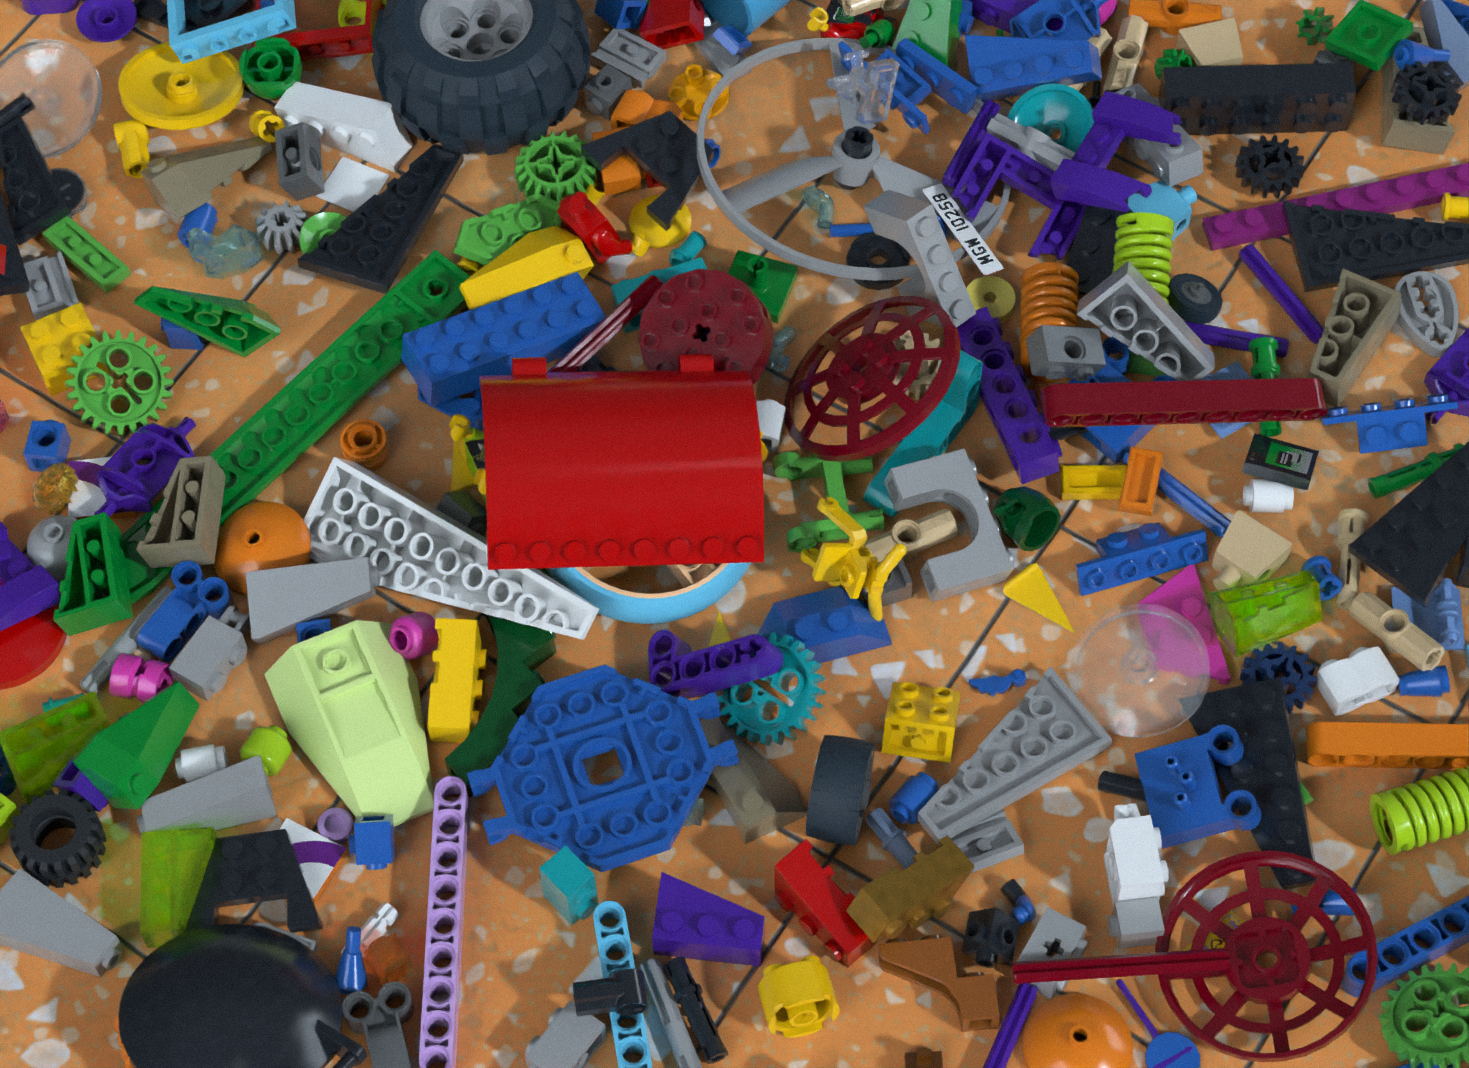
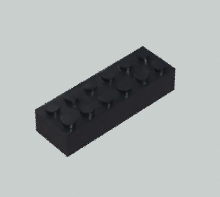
M1352 63L1164 67L1157 102L1165 110L1180 116L1181 124L1179 125L1188 135L1211 136L1215 134L1243 135L1290 132L1334 133L1347 131L1356 88Z

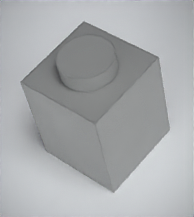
M1158 897L1115 902L1112 915L1107 917L1110 937H1116L1118 949L1155 945L1157 937L1163 936L1165 931Z

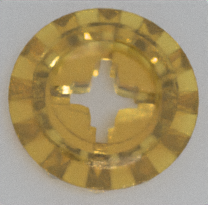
M65 463L53 464L45 469L38 477L33 488L32 498L35 507L51 515L55 511L62 512L65 503H72L70 498L72 494L78 492L75 485L79 481V478L75 475V469ZM54 484L59 487V491L57 493L55 491V488L53 487Z

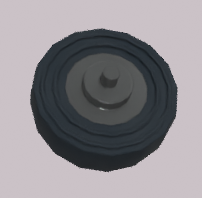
M1188 273L1178 274L1170 280V284L1167 286L1170 289V293L1166 299L1169 301L1171 308L1182 319L1191 323L1205 324L1210 323L1217 317L1221 310L1223 299L1221 293L1212 283L1200 276Z

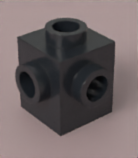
M997 907L969 912L962 952L973 958L977 965L985 968H994L997 964L1012 962L1020 922Z

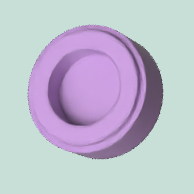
M330 808L323 812L318 819L317 826L320 835L337 844L348 841L349 834L354 832L352 817L345 809Z

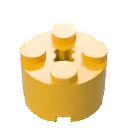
M807 956L799 962L786 965L772 964L763 970L764 977L759 982L757 990L769 1031L775 1035L777 1030L782 1031L784 1038L807 1036L823 1029L822 1022L831 1017L832 1022L838 1017L840 1008L826 966L820 963L819 957Z

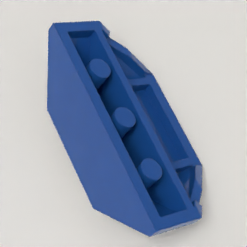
M841 586L774 602L758 634L761 633L767 636L768 639L772 632L779 634L781 639L785 634L794 638V642L796 640L805 644L804 650L809 649L815 653L811 661L816 660L820 663L892 645L884 618L881 621L875 620L869 613L868 604L859 598L850 599L847 591Z

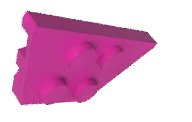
M1189 565L1137 603L1136 613L1154 670L1167 673L1178 672L1185 677L1197 679L1199 675L1217 679L1218 684L1228 685L1231 677L1195 565Z

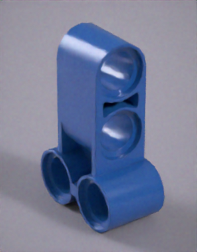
M182 561L174 566L171 578L175 589L145 623L137 637V644L164 662H170L177 656L208 616L220 619L227 608L234 605L226 582L218 577L205 579L200 566L193 561ZM195 579L190 584H184L187 580ZM222 595L218 600L210 601L214 596Z

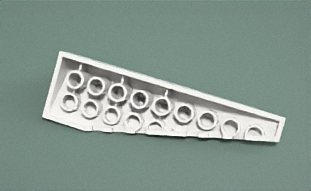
M337 457L333 458L304 518L311 536V559L318 563L368 557L372 561L373 566H378L381 587L582 640L585 639L599 611L598 607L536 568L488 570L487 539L353 461Z

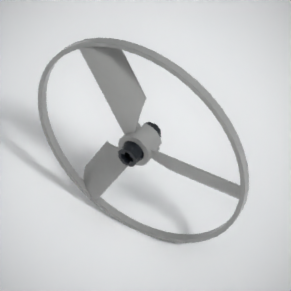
M803 39L762 50L730 69L718 81L706 99L699 118L696 137V152L700 173L706 188L725 216L755 243L791 263L813 271L849 279L874 281L898 280L921 276L922 273L917 264L893 268H866L836 264L808 256L775 241L753 226L740 214L745 210L834 171L833 178L836 183L846 190H854L867 184L869 177L873 178L875 174L884 192L889 189L928 203L931 202L922 191L925 188L941 183L950 195L953 193L955 188H951L949 185H944L941 181L879 156L880 146L873 137V134L869 132L880 124L874 91L866 88L860 79L861 76L855 71L850 73L844 68L839 60L841 54L838 44L843 41L863 60L865 59L859 52L880 56L888 48L894 54H896V50L887 45L880 48L869 47L864 49L861 47L858 39ZM830 50L844 130L835 138L831 155L787 162L721 191L709 168L704 147L705 123L716 99L737 77L763 62L797 52ZM975 98L972 109L978 114L983 103ZM1004 181L1003 194L999 206L984 201L977 216L971 223L984 241L992 234L1005 211L1011 185ZM958 198L953 199L965 215L968 211ZM934 208L936 215L942 218ZM946 224L947 232L945 236L958 241ZM963 246L952 252L955 262L969 255Z

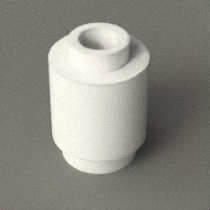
M1251 479L1249 486L1245 485L1243 488V505L1249 506L1250 512L1283 513L1284 510H1291L1293 507L1294 489L1292 486L1266 479Z
M215 744L181 750V757L175 758L178 778H185L186 783L228 767L224 746L216 747Z

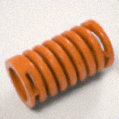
M1056 262L1038 263L1028 267L1021 275V355L1019 364L1025 376L1034 381L1053 383L1069 379L1062 377L1051 380L1047 379L1046 376H1033L1026 339L1041 325L1078 327V315L1076 314L1079 301V288L1077 286L1079 276L1073 268L1065 264Z

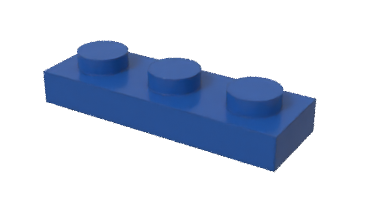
M904 38L897 44L896 55L931 86L933 93L965 115L973 108L978 87L907 38Z

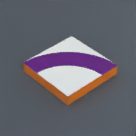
M111 457L68 461V516L74 517L77 520L93 516L106 502V498L98 486L96 473ZM119 509L110 518L137 517V511H122Z
M286 818L280 829H286L290 835L315 904L347 856V848Z

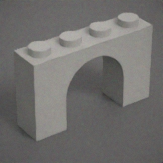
M888 189L863 206L874 233L894 240L903 246L915 260L922 273L921 276L912 277L898 287L901 296H917L937 303L953 319L956 327L976 314L931 203ZM905 306L909 315H914L924 309V307ZM935 314L925 320L942 327Z
M965 448L891 468L884 480L895 512L924 503L942 502L960 511L969 524L971 531L970 545L962 550L928 559L920 570V575L931 602L1004 582L1014 566L1013 556L1008 548L1005 549L1002 542L1000 524L996 518L992 517L989 510L987 492L984 488H980L976 478V465L971 458H968Z

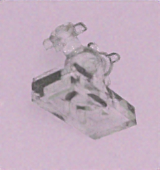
M855 49L844 55V61L851 60L852 70H850L849 74L830 77L826 80V85L830 89H838L836 95L850 100L853 105L858 102L857 93L861 94L855 119L863 125L885 121L888 118L900 63L893 58L868 62L866 69L864 68L863 58L869 57V53Z

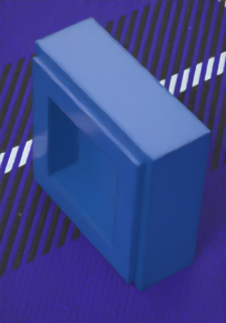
M733 24L718 27L713 34L733 56L745 54L753 46Z

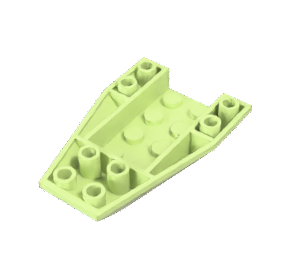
M355 620L292 645L264 675L288 733L353 815L357 818V816L393 814L395 827L429 813L434 808V789L418 680L409 659L402 657L390 644L389 634L392 623Z

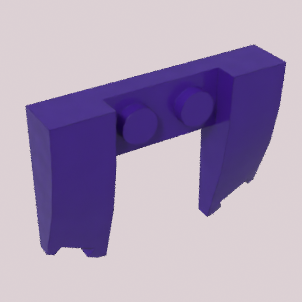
M1105 91L1092 112L1094 120L1092 127L1072 159L1064 158L1052 176L1050 184L1055 199L1128 212L1129 207L1124 200L1134 193L1147 198L1152 193L1151 185L1105 169L1125 136L1180 146L1182 143L1181 134L1173 132V125L1181 124V119L1179 115L1151 103Z
M986 133L951 194L952 199L958 198L968 211L965 217L971 223L977 216L997 178L1052 209L1028 253V256L1038 258L1040 253L1056 255L1057 260H1062L1078 231L1086 208V204L1055 199L1050 180L1055 172L989 133Z
M0 521V631L60 604L58 582L41 564L35 567L8 538L7 528Z

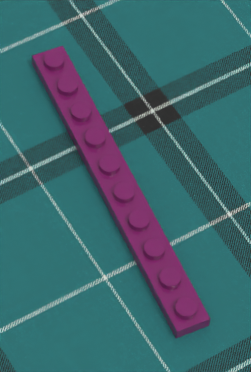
M1469 163L1287 201L1295 202V205L1311 207L1314 204L1322 205L1324 209L1344 211L1346 208L1389 214L1441 203L1444 192H1449L1451 196L1469 197ZM1283 202L1203 218L1202 228L1211 251L1289 235L1281 208Z

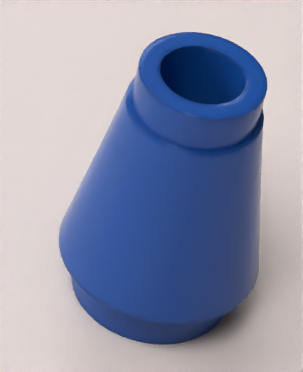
M1446 665L1436 666L1433 670H1426L1424 672L1417 669L1398 676L1400 679L1398 683L1400 696L1442 697L1443 693H1450Z

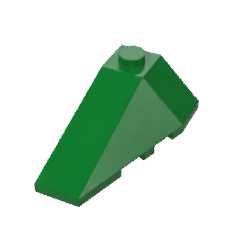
M151 286L136 297L134 304L244 358L278 336L281 328L268 313L256 308L252 303L238 299Z
M175 681L145 700L144 704L131 713L123 714L118 718L117 722L106 729L101 728L92 734L71 761L114 808L139 809L160 783L200 704L180 681Z

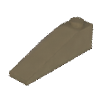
M258 136L174 154L164 158H156L149 162L147 168L140 171L155 203L179 219L212 198L210 192L219 185L223 187L229 185L233 181L231 177L234 172L247 170L273 148L269 142L262 140Z
M717 717L699 720L709 748L718 746L731 739L734 740L739 764L728 767L715 766L709 778L745 844L807 816V809L793 784L743 738L736 735V732L728 727L722 719Z

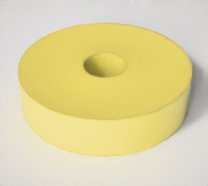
M983 276L973 280L966 289L975 310L987 307L991 317H997L1000 324L1012 316L1015 309L1016 295L1014 289L1007 281L995 276ZM992 299L994 302H986L985 300Z

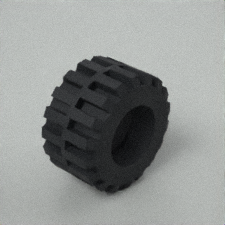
M60 789L59 794H54L53 790L45 791L44 797L39 798L38 794L31 797V804L23 803L19 808L21 815H14L11 821L15 828L9 829V837L12 840L10 842L11 848L23 870L47 887L53 882L56 888H63L64 882L68 881L71 886L79 883L77 878L82 875L85 879L92 875L90 868H98L101 864L98 855H105L106 847L103 842H106V834L88 800L84 801L82 796L76 792L70 796L68 790ZM59 828L75 829L74 836L63 847L53 850L41 848L43 840L52 831Z

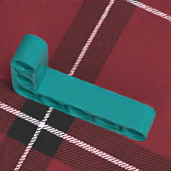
M960 350L957 371L947 393L926 420L903 439L876 474L865 491L864 502L877 509L881 508L882 512L890 517L898 514L899 511L895 512L884 484L885 478L891 468L939 456L946 451L977 408L980 397L982 361Z

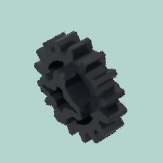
M1417 61L1414 68L1407 64L1403 71L1397 73L1390 92L1394 93L1392 102L1400 103L1397 111L1399 113L1404 111L1409 113L1408 120L1417 117L1419 118L1420 125H1423L1425 120H1429L1432 126H1434L1439 119L1445 123L1450 115H1454L1462 98V95L1458 93L1461 86L1456 83L1452 84L1455 77L1453 74L1447 76L1443 74L1445 67L1442 66L1436 70L1434 69L1433 62H1429L1427 67H1423L1422 63Z
M1261 135L1258 143L1250 139L1247 147L1241 146L1235 163L1237 168L1236 178H1242V187L1249 185L1252 187L1250 192L1252 195L1257 191H1261L1263 198L1266 199L1268 193H1273L1277 199L1280 197L1281 191L1289 195L1291 194L1292 187H1299L1305 170V166H1303L1304 156L1298 155L1299 148L1297 146L1288 147V139L1280 143L1278 142L1277 135H1273L1271 141H1267L1266 137Z

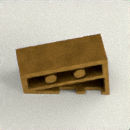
M948 835L938 841V846L929 855L926 856L923 851L915 854L912 858L915 863L908 868L900 871L896 866L860 889L846 911L873 943L886 937L893 939L909 927L916 929L927 919L933 916L938 919L951 909L952 903L950 901L975 866Z

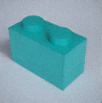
M564 846L539 867L544 897L573 925L579 919L584 920L595 911L599 901L595 874L567 846Z

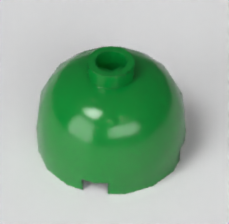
M263 38L254 42L255 47L249 51L246 48L242 52L239 60L240 73L244 83L253 94L263 99L277 100L295 82H300L303 74L301 58L296 47H292L289 41L284 38Z

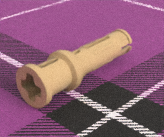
M1356 508L1341 510L1338 515V520L1341 523V533L1337 537L1336 545L1341 551L1339 578L1342 582V589L1338 593L1336 604L1338 608L1343 610H1349L1353 599L1359 593L1361 561L1350 553L1349 545L1365 532V525L1369 521L1368 513ZM1351 567V569H1350V583H1349V585H1348V580H1349V568Z

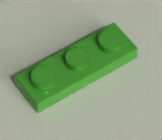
M69 216L56 222L42 233L44 240L57 252L61 251L64 258L106 294L131 275L128 266Z

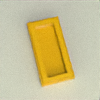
M1061 465V500L1120 499L1127 465Z

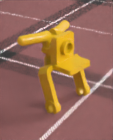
M827 497L825 502L824 499L820 498L817 505L818 510L824 513L849 536V542L823 543L820 551L813 547H810L809 552L806 549H802L800 559L814 569L812 577L815 581H827L833 587L844 586L850 599H858L861 589L866 588L868 592L869 613L875 620L881 621L883 618L881 599L883 587L890 572L906 554V546L902 543L896 544L882 562L878 564L879 560L877 557H874L870 549L865 545L867 540L865 529L839 506L836 499Z

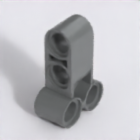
M389 982L380 989L376 999H373L368 993L363 991L349 994L342 1004L343 1014L349 1029L357 1034H365L372 1067L412 1068L402 1024L407 1022L414 1013V1003L408 987L400 982ZM394 998L405 1000L404 1004L399 1008L392 1009L387 1006ZM360 1007L369 1009L368 1014L362 1018L352 1017L353 1012Z

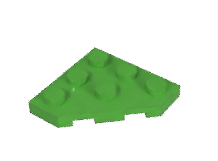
M537 193L516 204L510 203L491 210L489 214L464 220L460 226L453 253L487 265L528 233L555 225L560 227L562 221L557 213L559 203Z

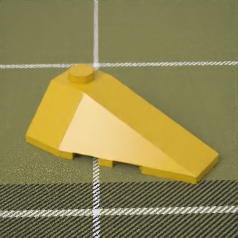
M555 225L528 233L461 283L459 289L469 310L575 272H578L581 278L584 279L594 267V264L581 238Z

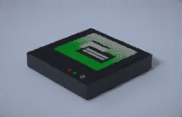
M1254 433L1242 472L1308 490L1319 451Z

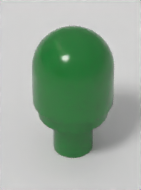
M885 19L878 20L869 25L864 32V36L859 40L861 47L864 49L869 47L880 48L886 45L895 36L894 25Z

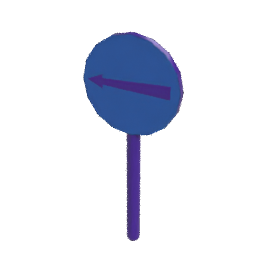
M1117 979V986L1153 1037L1145 1053L1147 1068H1199L1200 1054L1196 1045L1188 1037L1180 1033L1166 1032L1160 1035L1123 980Z

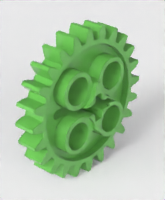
M117 330L114 339H110L107 332L104 331L102 342L99 343L92 336L90 337V349L82 344L79 346L82 357L72 355L71 361L77 367H67L66 370L67 374L74 377V379L65 381V387L74 388V391L67 394V400L78 401L73 406L72 411H84L81 418L82 423L90 418L94 420L92 430L95 431L101 424L105 426V435L108 436L111 429L116 428L118 436L122 437L124 428L128 427L133 435L136 432L137 424L141 426L148 424L147 418L156 422L159 420L160 417L155 411L156 409L166 411L168 406L161 399H171L172 393L164 390L165 387L173 385V380L164 378L165 375L171 372V367H161L160 364L166 358L165 354L156 357L154 353L157 345L154 344L146 348L145 336L136 342L134 341L133 331L128 334L127 339H122L120 330ZM116 353L123 354L127 358L128 363L124 367L117 368L110 363V356ZM97 363H102L115 379L120 380L122 377L126 379L125 388L140 398L142 403L137 404L123 387L113 388V378L105 371L99 369ZM92 376H98L102 378L105 386L99 391L91 390L87 386V379ZM138 376H146L150 379L152 386L148 390H139L134 385V379ZM115 399H123L128 403L129 410L122 414L116 413L111 408V402Z
M1439 962L1436 965L1435 971L1432 972L1429 971L1426 965H1422V974L1419 976L1411 970L1408 971L1410 979L1408 982L1397 979L1396 983L1399 991L1387 990L1389 1001L1381 1002L1383 1014L1379 1015L1384 1040H1387L1389 1050L1391 1052L1396 1051L1400 1062L1408 1058L1411 1068H1416L1420 1063H1423L1424 1068H1433L1434 1065L1439 1066V1068H1447V1065L1451 1064L1454 1068H1461L1460 1062L1464 1060L1469 1064V1005L1459 1007L1462 1004H1469V967L1460 974L1458 973L1456 963H1453L1448 971H1443V967ZM1426 998H1432V999L1427 1000V1001H1422V1000H1424V999H1426ZM1416 1029H1423L1418 1032H1413ZM1453 1035H1460L1459 1037H1456V1038H1449V1037H1451V1036H1453Z

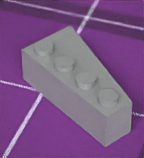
M1127 261L1078 301L1076 315L1085 321H1091L1100 327V331L1109 337H1115L1127 345L1130 351L1138 356L1139 354L1154 363L1153 366L1177 381L1201 380L1214 370L1215 355L1130 261Z

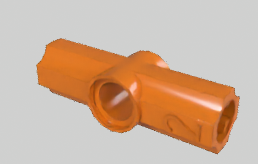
M1129 0L1128 17L1130 15L1141 16L1145 22L1149 23L1148 26L1160 27L1163 32L1169 35H1178L1179 29L1220 21L1222 5L1189 3L1188 0Z

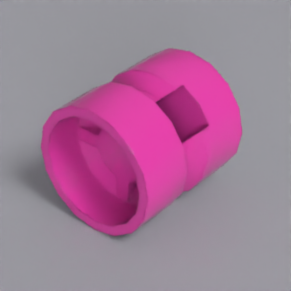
M121 653L114 663L110 676L109 688L111 695L133 700L137 696L138 701L144 703L145 700L171 684L170 664L152 659L145 663L142 657Z

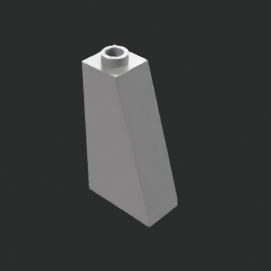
M368 557L245 572L252 640L257 644L269 642L296 630L297 623L307 622L313 618H325L376 596L375 586H380L378 566H373L372 561Z
M259 755L146 799L141 806L142 815L137 816V822L141 836L147 835L152 847L275 817L277 813L271 785Z
M21 868L16 871L0 890V945L98 977H102L107 970L113 969L121 959L124 948L115 934Z

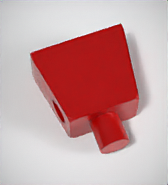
M651 0L639 34L644 40L663 50L704 40V4L702 0Z

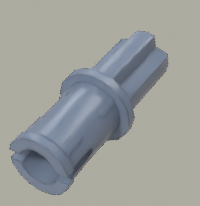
M882 808L872 810L865 820L882 841L883 850H889L903 867V870L914 864L915 861L912 858L917 854V851L906 839V832L903 829L899 830Z

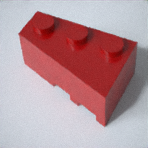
M805 839L774 865V898L786 912L791 910L799 918L800 926L809 936L813 937L816 935L824 943L823 948L835 962L840 960L848 968L877 942L873 943L846 911L855 896L851 892L846 894L831 879L836 873L829 865L824 869L821 868L810 854L813 846Z

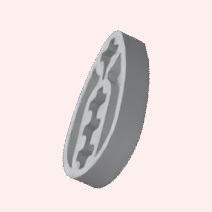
M1427 271L1407 274L1399 280L1395 287L1396 291L1401 292L1400 315L1397 321L1405 334L1417 347L1429 356L1442 357L1452 346L1458 329L1459 310L1455 291L1452 285L1438 274ZM1414 285H1419L1420 289H1424L1423 300L1429 302L1427 311L1429 315H1434L1433 318H1429L1428 314H1423L1425 306L1422 301H1418L1420 292L1419 288L1414 287ZM1433 335L1437 337L1438 341L1443 342V344L1439 345L1436 340H1432Z

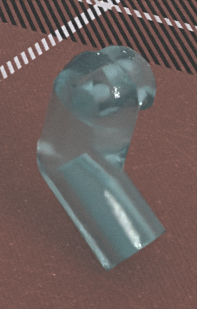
M815 186L806 187L802 192V198L811 209L818 213L817 226L821 229H830V225H833V199Z
M785 326L774 336L773 348L770 350V357L767 361L768 366L772 370L775 368L778 372H783L788 368L790 359L788 356L783 355V352L796 338L795 330L789 326Z

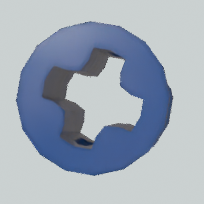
M1314 556L1303 564L1301 574L1305 580L1312 584V593L1316 598L1321 601L1332 599L1340 593L1342 582L1340 578L1332 573L1331 562L1327 557Z

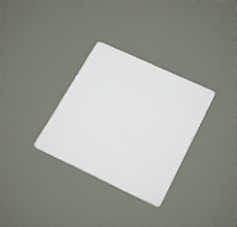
M342 157L324 183L325 192L316 195V197L354 212L374 194L377 195L389 175Z

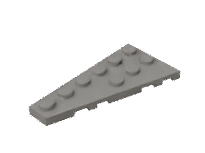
M1050 666L1043 674V678L1039 683L1026 692L1021 703L1014 710H1010L981 742L976 753L969 760L966 759L958 768L957 774L948 784H944L918 812V821L938 845V841L946 835L950 839L1110 748L1112 738Z

